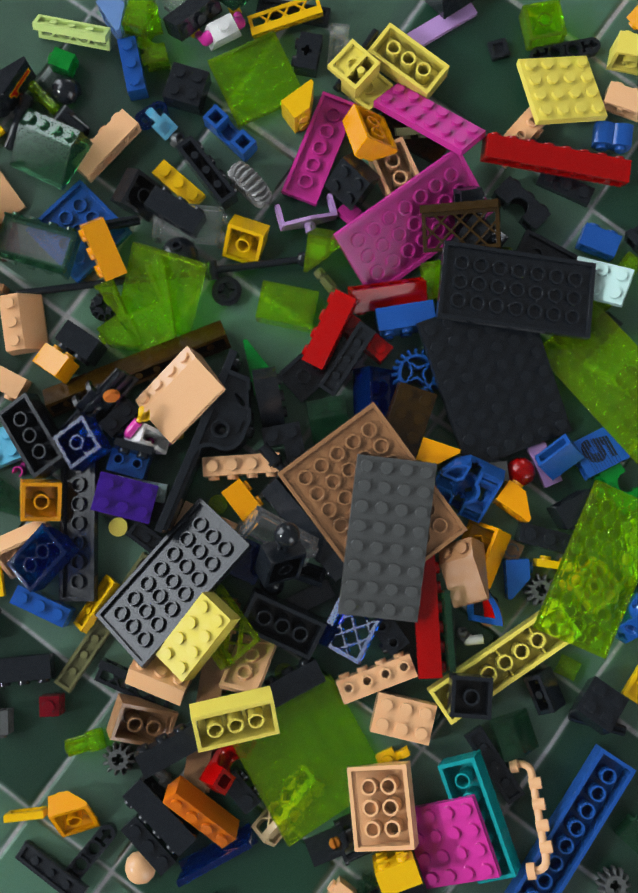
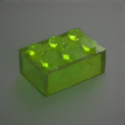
M263 280L255 315L256 321L311 333L319 301V291Z

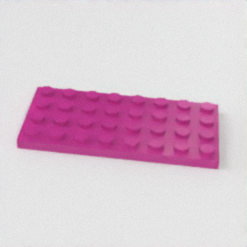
M453 151L448 152L332 235L362 285L400 280L438 253H423L420 205L454 202L453 189L468 186L480 187L463 155L460 156ZM487 212L485 218H487L493 212ZM449 215L444 221L451 229L455 225V217L453 215ZM427 217V226L433 230L439 221L435 217ZM442 224L435 231L441 239L449 232ZM451 233L446 240L450 241L454 235ZM434 235L428 239V248H435L440 243Z

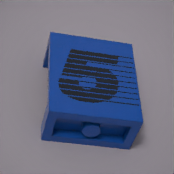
M611 424L574 442L584 456L575 465L585 481L620 462L626 461L630 457L628 447L622 444L619 439L618 430L612 427Z

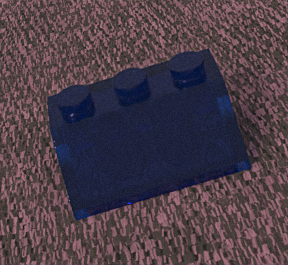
M373 366L353 369L354 415L374 402L386 418L396 389V385L392 383L396 378L391 377V374L395 373V371Z
M42 523L6 564L31 593L43 590L74 557L79 549L67 535L46 523Z

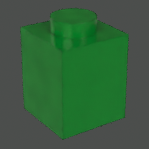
M54 47L48 56V65L53 72L63 76L74 77L79 66V61L75 54Z

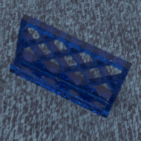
M338 598L318 643L360 665L383 619L377 618L370 622L369 618L365 617L366 624L357 626L353 615L338 614ZM351 618L354 628L344 631V620ZM368 627V637L361 640L358 630ZM355 631L357 641L348 644L345 634ZM342 635L345 646L339 648L333 646L335 638ZM359 645L360 653L357 659L351 656L349 647Z
M250 822L238 828L236 840L223 849L213 842L180 860L179 865L182 870L176 881L178 887L180 888L249 850L254 844L258 843L259 840L251 828Z

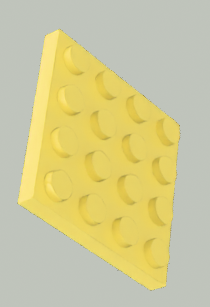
M587 56L518 59L516 66L536 125L605 121L608 115Z

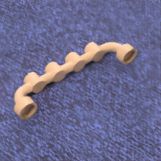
M517 756L508 758L511 773H519L520 768L525 769L528 773V783L531 791L542 862L539 866H536L535 862L526 863V873L528 880H537V875L543 874L548 870L550 854L554 853L552 840L547 841L546 832L550 831L548 819H543L542 810H546L545 798H540L539 789H543L541 776L536 777L534 767L529 762L518 760Z

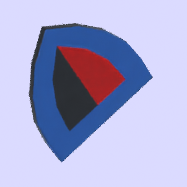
M490 590L489 600L467 605L468 620L504 627L503 615L498 599L491 594Z

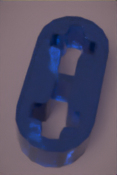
M156 101L136 114L135 120L139 123L142 130L152 128L151 126L155 123L145 114L149 107H152L156 112L157 108H160L168 116L169 111L164 102ZM141 118L147 119V123L142 122Z

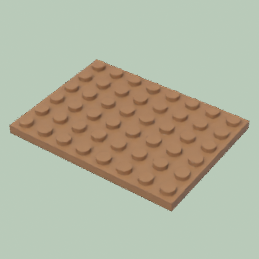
M374 402L277 473L343 563L357 454L417 461ZM434 486L425 561L468 530L436 486Z

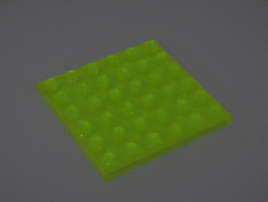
M330 674L325 676L326 681L275 708L280 734L233 745L288 847L350 806L347 767L378 763L375 753L347 704L344 705L338 687Z

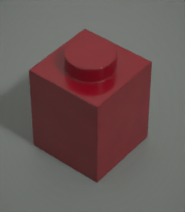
M46 693L39 697V717H54L65 713V693Z

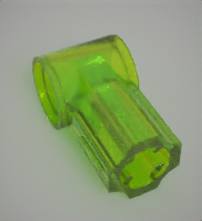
M102 727L65 740V750L69 757L87 751H99L107 747Z

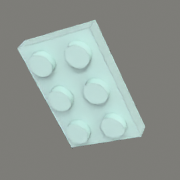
M578 256V261L596 263L593 300L622 308L635 270Z

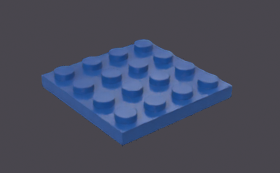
M79 180L33 222L26 231L76 283H79L96 266L95 260H90L86 248H89L87 242H82L79 236V225L98 217H104V220L118 217ZM128 227L109 230L116 247H119L132 234Z

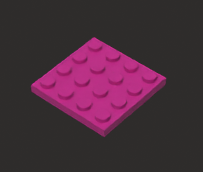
M475 794L415 806L419 844L414 852L427 889L500 878L502 872Z

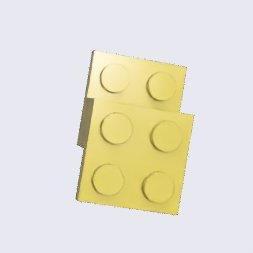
M353 38L327 65V69L341 80V91L353 102L371 111L374 109V100L393 87V84L380 74L381 62Z

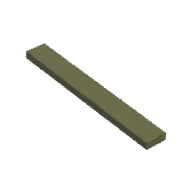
M142 552L120 586L145 560L148 554ZM98 618L54 681L55 684L68 693L72 692L111 635L110 631Z

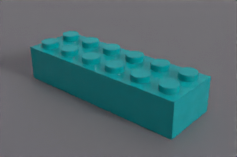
M476 750L444 758L437 767L448 798L452 799L475 794L502 872L500 878L477 881L478 884L516 877L521 864L481 751Z

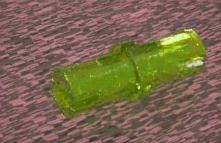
M34 80L29 83L30 86H27V89L37 98L39 104L44 105L54 115L58 111L56 107L60 109V105L51 98V94L45 91L37 81Z

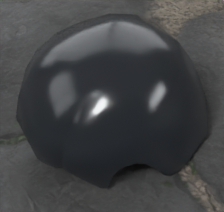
M59 77L52 85L53 98L62 105L76 103L79 95H82L81 85L72 77Z

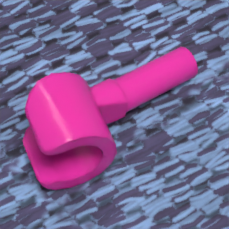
M24 461L19 466H15L12 469L13 474H15L19 468L21 470V474L19 475V477H22L27 473Z

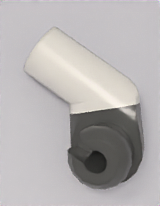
M459 627L457 629L456 636L464 645L484 644L482 634L472 635L467 631L466 627Z

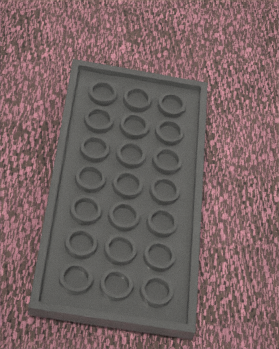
M357 454L338 614L418 622L437 463Z

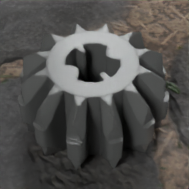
M536 573L535 579L530 576V584L526 583L524 585L528 587V590H524L523 594H530L526 600H533L532 605L537 606L539 603L540 606L544 607L545 601L551 604L552 600L549 597H556V594L551 592L556 590L557 586H550L554 580L551 578L547 580L546 574L540 577L539 573ZM541 587L543 593H539L536 588Z
M114 741L112 746L108 745L106 747L107 752L102 757L108 759L103 762L104 766H110L107 772L114 769V775L117 776L119 772L125 775L127 770L131 771L133 769L132 764L136 763V759L131 756H134L136 751L129 750L132 744L125 747L124 742H121L119 745L117 741ZM118 754L122 755L121 758L123 760L121 762L118 761L119 758H116Z
M611 864L609 870L606 866H603L604 873L597 872L600 879L595 880V883L599 886L597 888L599 893H629L626 889L632 887L628 881L629 875L624 873L621 867L616 869Z

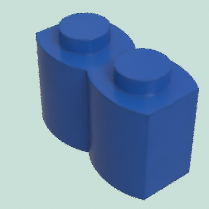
M596 121L593 126L591 148L596 149L598 152H605L607 150H612L617 154L628 152L632 147L634 125Z

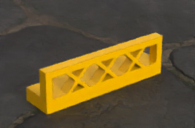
M293 0L247 16L253 38L257 39L323 17L320 1L315 0L317 6L306 9L304 7L307 1L310 0ZM292 6H296L300 9L299 12L290 15L287 14L289 8ZM274 12H279L283 15L281 18L273 21L269 20ZM259 17L265 20L264 24L254 27L252 20Z

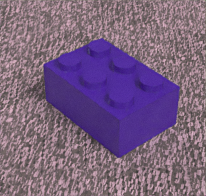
M101 471L90 510L149 524L159 486Z

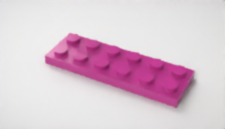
M399 83L395 84L373 102L374 108L460 156L481 141L486 134V130Z
M325 91L322 92L282 188V194L315 207L317 206L325 187L324 185L327 182L346 136L342 120L353 106V102Z

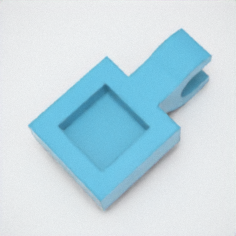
M149 107L145 112L155 122L151 127L165 141L178 128L165 113L160 116L152 107Z

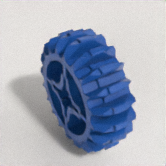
M417 348L414 349L413 354L410 350H407V357L403 353L400 354L401 360H395L398 366H392V370L396 371V373H392L391 377L397 378L392 382L393 385H396L398 382L408 385L416 382L424 387L421 389L434 393L432 388L438 390L433 372L431 383L428 384L424 373L429 368L431 369L427 356L424 355V349H422L420 354H418ZM419 360L426 364H423L422 366H417L413 362L411 363L410 361ZM404 365L407 366L409 376L406 380H403L401 374ZM422 370V372H421V374H420V377H421V378H419L418 376L412 378V376H413V374H414L413 371H415V372L417 373V372H420V371Z

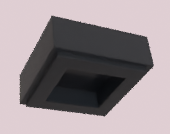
M506 38L487 43L492 62L510 57L511 53Z

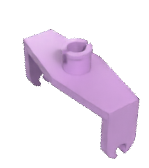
M329 193L326 196L330 213L310 215L287 222L284 221L280 205L276 204L275 213L280 232L305 228L306 234L309 235L310 231L312 234L317 232L316 225L336 220L338 213L332 194Z

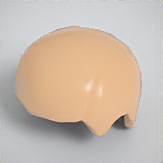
M139 851L132 852L125 863L127 878L134 884H146L155 875L156 870Z

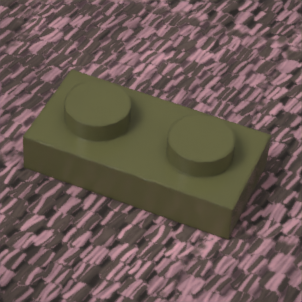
M410 127L394 128L395 136H399V138L411 139V135L418 134V138H427Z

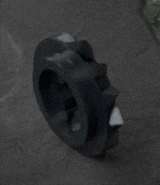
M221 277L212 286L213 299L221 306L230 307L237 303L241 297V286L232 277ZM225 285L228 287L229 290H232V292L229 293L228 299L225 294H222V292L225 291Z
M103 291L91 299V313L100 321H111L120 312V301L113 293ZM104 299L108 305H113L107 307L105 312L103 308H99L100 305H103Z

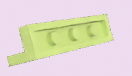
M38 14L32 22L33 30H38L39 38L107 51L112 49L110 27Z

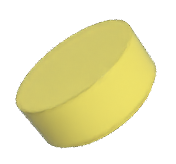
M116 517L110 521L108 529L113 536L121 537L128 532L129 524L124 518Z

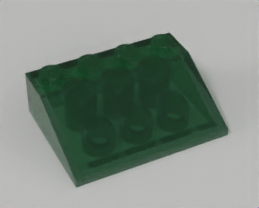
M28 108L18 123L10 165L64 191L93 143L81 130Z

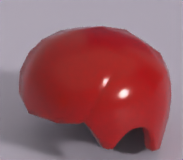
M516 457L508 464L509 480L513 481L514 479L523 486L528 485L535 477L533 463L524 457Z

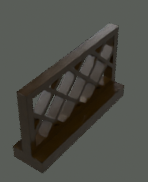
M501 199L420 205L423 253L441 252L443 247H439L451 233L459 239L458 242L466 243L464 239L472 232L479 238L474 245H478L482 241L484 244L480 246L501 247ZM487 212H495L496 220L491 226L482 219ZM468 214H473L478 218L472 227L463 221ZM449 215H453L459 220L452 229L444 223ZM427 217H435L439 221L433 230L427 226ZM480 221L488 227L482 236L473 230ZM460 223L469 229L462 238L454 232ZM441 224L449 230L443 239L435 233ZM490 230L496 234L495 244H488L483 239ZM434 235L440 243L435 248H428V239Z

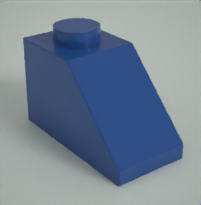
M526 557L502 559L505 598L508 600L516 596L530 580V574L533 573V564Z

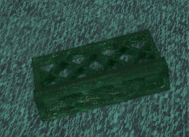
M441 588V593H437L438 601L442 602V613H439V621H443V633H440V641H444L445 653H441V660L445 661L446 669L449 672H456L458 662L454 608L450 597V590Z

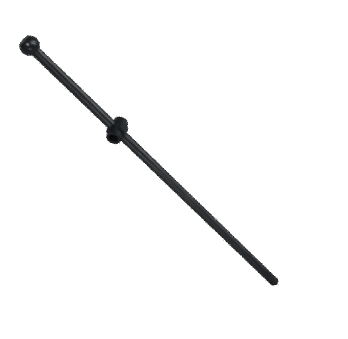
M300 252L295 257L218 266L217 260L205 261L206 267L196 268L191 273H182L183 276L161 272L119 277L107 282L103 279L21 289L15 293L42 295L207 275L208 280L219 279L218 273L292 264L306 267L310 264L307 252Z

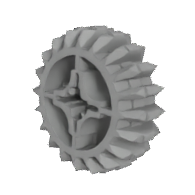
M238 161L230 167V170L227 172L228 177L246 200L260 209L270 202L272 192L267 183L264 182L262 177L253 168L243 161Z

